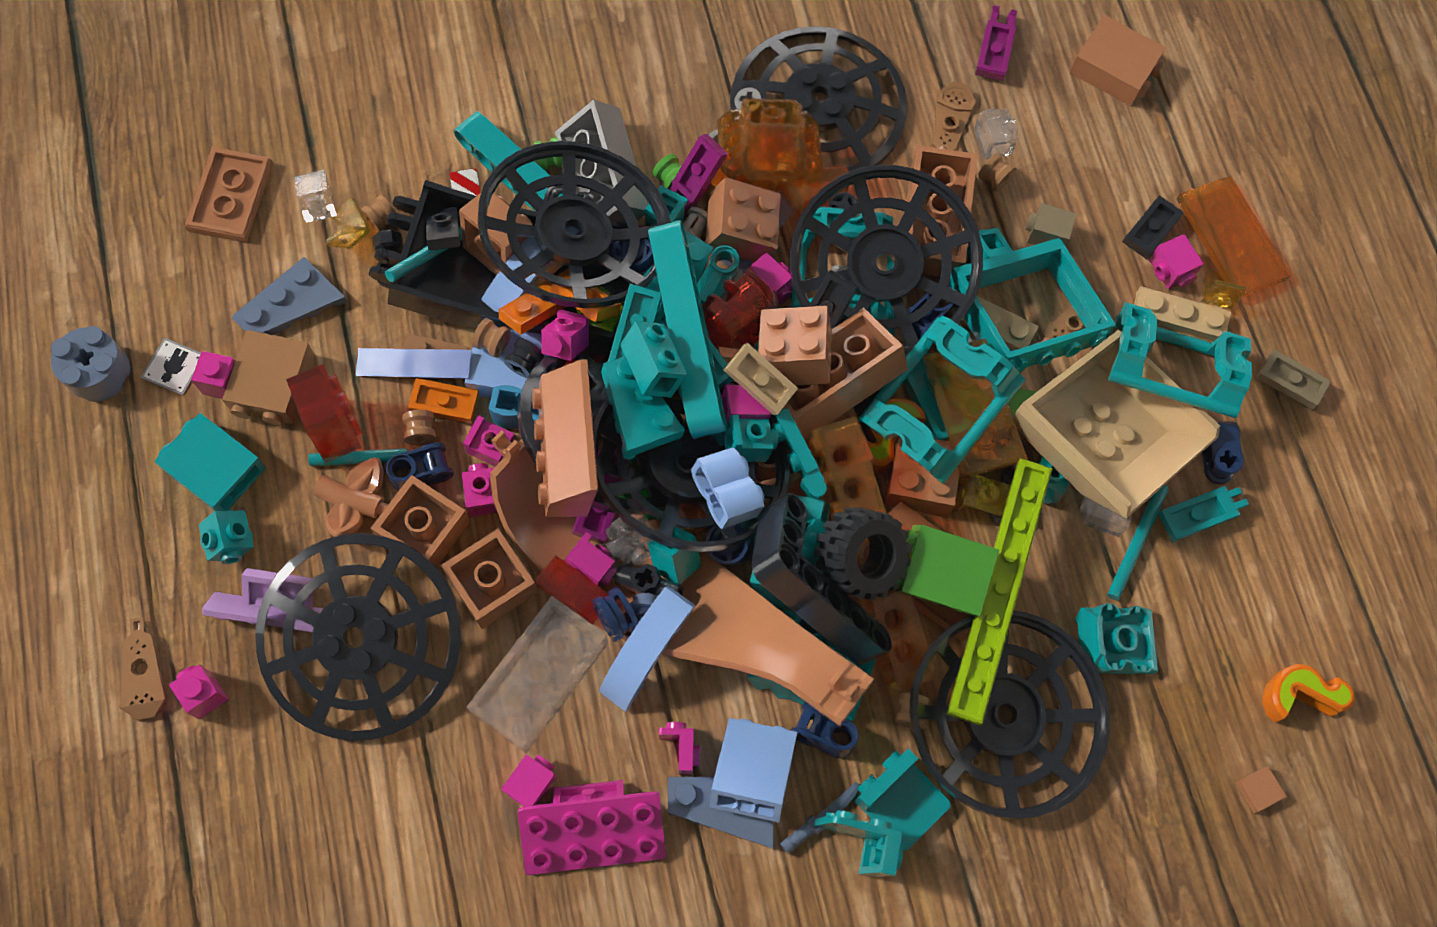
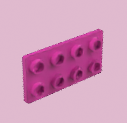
M623 780L554 788L552 804L526 806L518 809L524 868L527 875L658 860L666 857L660 794L657 791L625 795Z

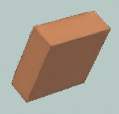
M1269 766L1263 767L1235 782L1253 813H1257L1286 798L1284 791Z

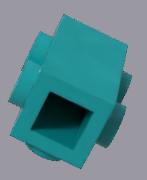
M635 321L620 345L641 393L645 396L672 397L687 376V373L665 325Z

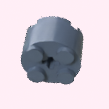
M96 326L73 330L62 338L55 340L51 346V367L55 376L73 394L88 401L99 402L112 398L124 387L122 385L123 382L130 375V361L125 352L106 332Z

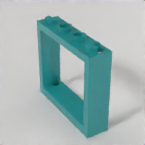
M1060 238L984 259L979 288L1049 269L1086 327L1085 329L1010 351L977 295L964 316V320L979 345L981 346L985 343L1000 353L1014 365L1019 373L1029 366L1036 364L1040 366L1046 365L1055 358L1061 356L1071 357L1081 350L1090 347L1094 349L1109 337L1116 326ZM971 263L953 268L948 284L949 287L962 294L966 293L972 270Z

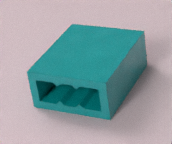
M201 413L184 424L181 433L160 450L158 457L154 461L166 474L213 511H228L267 469L256 455Z

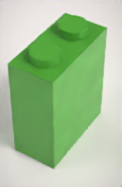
M922 524L913 525L912 530H907L909 538L906 540L912 547V551L908 552L911 564L910 566L906 565L905 572L907 575L904 580L899 579V587L895 592L967 615L980 616L999 549Z

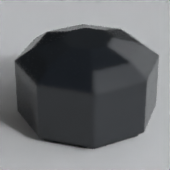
M379 231L372 237L375 252L377 249H386L396 253H400L403 250V236L398 231Z

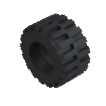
M860 507L845 508L844 513L838 511L833 515V522L826 521L823 525L826 529L825 533H819L817 540L820 541V546L815 548V555L819 556L820 559L816 562L817 569L823 571V574L846 594L867 600H876L877 597L884 598L888 596V590L895 591L899 587V579L904 580L907 575L905 572L906 565L910 566L911 564L908 552L912 551L911 544L906 542L909 538L908 532L901 529L903 524L899 520L893 519V516ZM868 538L869 554L865 563L858 568V550L863 541Z

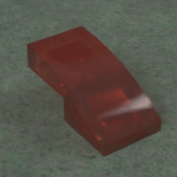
M555 555L535 579L536 586L563 603L567 611L590 626H593L597 621L598 616L594 610L592 600L598 596L604 598L608 594L570 564Z

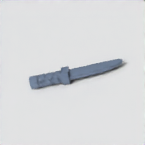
M854 782L840 797L816 817L811 814L806 818V824L804 823L792 835H789L788 838L780 843L783 850L789 855L795 848L804 843L807 838L809 839L814 835V833L818 835L822 832L823 828L814 826L815 819L825 817L827 812L836 814L837 810L842 811L856 795L859 783Z

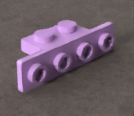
M246 568L242 574V596L215 592L203 606V615L216 617L220 620L231 619L256 625L264 595L278 573ZM288 575L277 592L294 600L301 589L313 578ZM313 593L303 604L318 613H321L324 609L313 607ZM270 605L265 625L284 628L287 613ZM296 619L294 630L312 632L313 626Z

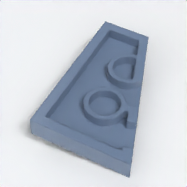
M303 257L231 317L244 332L250 330L273 335L291 327V323L307 316L310 318L321 314V310L335 304L340 306L347 303V300L333 284Z
M668 777V814L773 849V821L710 808L714 777Z

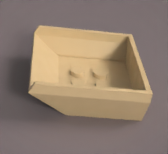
M1117 330L1023 402L1016 411L1011 425L1015 426L1019 433L1082 495L1124 518H1128L1219 437L1220 425L1202 408L1108 381L1119 351L1120 335L1122 332ZM1146 356L1143 378L1180 388Z

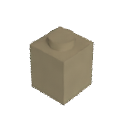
M1041 203L1037 213L1031 212L1025 230L1030 231L1027 243L1036 245L1060 238L1066 247L1077 213Z

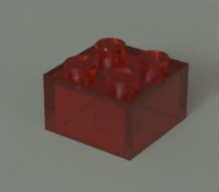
M322 364L286 379L304 428L325 463L362 448L357 437L363 434L356 417L353 416L351 403L346 392L343 391L336 374L330 376L326 367Z

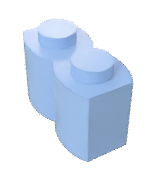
M734 447L697 459L691 470L692 476L700 493L706 499L710 513L720 529L756 518L764 508L763 491L749 477L748 463Z

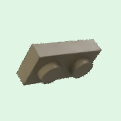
M1275 349L1269 354L1257 376L1258 380L1312 410L1319 405L1331 380Z

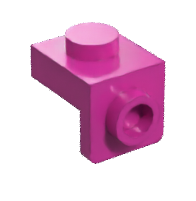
M683 722L666 723V728H659V739L679 740L678 775H692L693 766H700V745H693L694 728H687V723Z

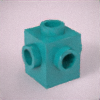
M214 511L199 524L201 533L200 543L205 550L207 561H222V564L237 563L242 560V556L254 548L253 533L249 529L245 511Z

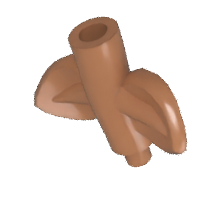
M379 458L368 459L356 465L349 472L345 481L346 485L325 475H321L317 480L314 496L334 505L325 520L326 527L333 537L355 533L363 523V515L376 519L389 505L384 503V497L376 495L380 491L384 479L383 466Z

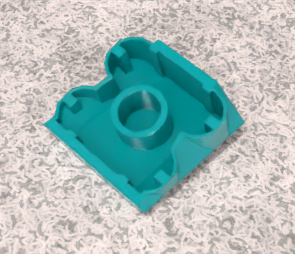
M1110 603L1094 608L1081 607L1074 619L1078 625L1079 645L1088 654L1099 674L1157 673L1158 667L1151 609L1141 606L1118 608L1115 604Z

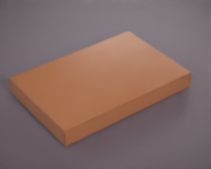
M212 147L184 226L186 230L247 242L273 166L272 159L270 157Z

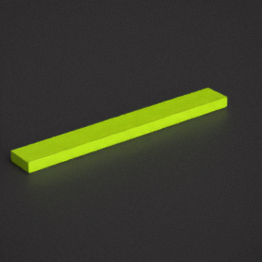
M1021 458L1017 463L994 548L999 549L981 615L974 616L947 711L949 716L980 726L983 724L1053 468Z

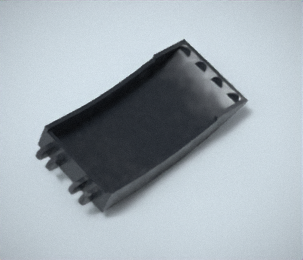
M428 180L424 181L419 201L401 195L395 196L392 202L394 208L414 216L411 217L396 212L388 214L387 222L394 227L408 231L401 254L390 250L387 251L386 249H377L374 255L376 261L393 267L427 247L426 210L457 206L460 227L459 210L476 196ZM520 208L518 214H524L531 221L532 225H535L538 212ZM616 220L611 222L612 227L615 229H628L625 223ZM462 240L459 247L448 248L394 282H390L386 278L385 271L388 270L387 268L371 266L368 274L371 278L390 285L387 302L389 305L472 329H477L478 324L483 319L488 318L493 320L497 327L504 326L513 330L499 319V312L493 311L481 300L497 275L465 250ZM563 265L553 275H557L563 272L564 270L568 269L569 266ZM619 277L615 281L597 288L612 296L628 290L631 283ZM623 302L620 303L621 306L617 316L597 322L589 320V344L613 346L624 306ZM566 307L565 309H563L565 311L584 315L582 312H580L574 307ZM557 313L527 332L542 334V329L557 318Z

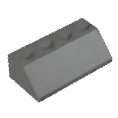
M593 99L555 131L558 141H573L601 147L625 158L636 166L622 114L618 107ZM575 158V172L577 176L596 180L610 189H613L623 178L622 175L606 166L589 160ZM633 186L622 198L629 205L638 221L645 215V208L648 204L643 194ZM576 187V194L579 192L592 193L595 197L594 203L596 204L604 198L591 190ZM615 206L606 213L611 222L616 220L626 224L624 217Z

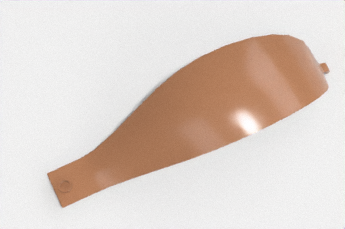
M501 430L491 442L501 453L503 459L490 472L493 501L505 531L518 552L536 574L569 606L605 631L594 610L592 600L598 596L604 598L608 595L609 590L618 587L630 603L633 601L636 592L616 585L614 578L607 586L601 583L595 591L564 568L567 555L582 538L571 534L577 516L545 517V505H539L538 486L543 484V473L537 472L536 464L527 452L523 440L521 439L519 442L514 440L511 443L506 438L505 432ZM615 514L606 542L601 545L611 553V559L615 561L614 566L618 568L621 564H625L634 568H640L645 564L653 565L647 544L651 539L632 529ZM631 515L647 526L648 522L643 521L640 515ZM590 541V543L593 544L594 546H595L596 544H598V543H595V542H593V541ZM699 552L701 566L681 583L684 588L683 597L693 603L695 607L679 632L672 637L662 655L736 669L773 680L797 694L840 726L875 679L800 626L732 571L713 560L707 552ZM629 631L624 633L621 640L626 642L631 633Z

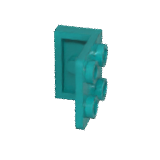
M909 748L902 755L896 750L882 764L886 771L877 779L871 774L857 788L861 795L854 801L870 819L892 823L891 829L903 832L900 849L903 851L908 850L950 808V801L914 764L919 758Z
M837 810L836 814L827 812L825 817L815 819V827L864 838L858 874L869 877L895 876L896 870L900 869L903 860V850L900 849L903 832L891 829L892 823L878 819H870V822L857 821V814Z

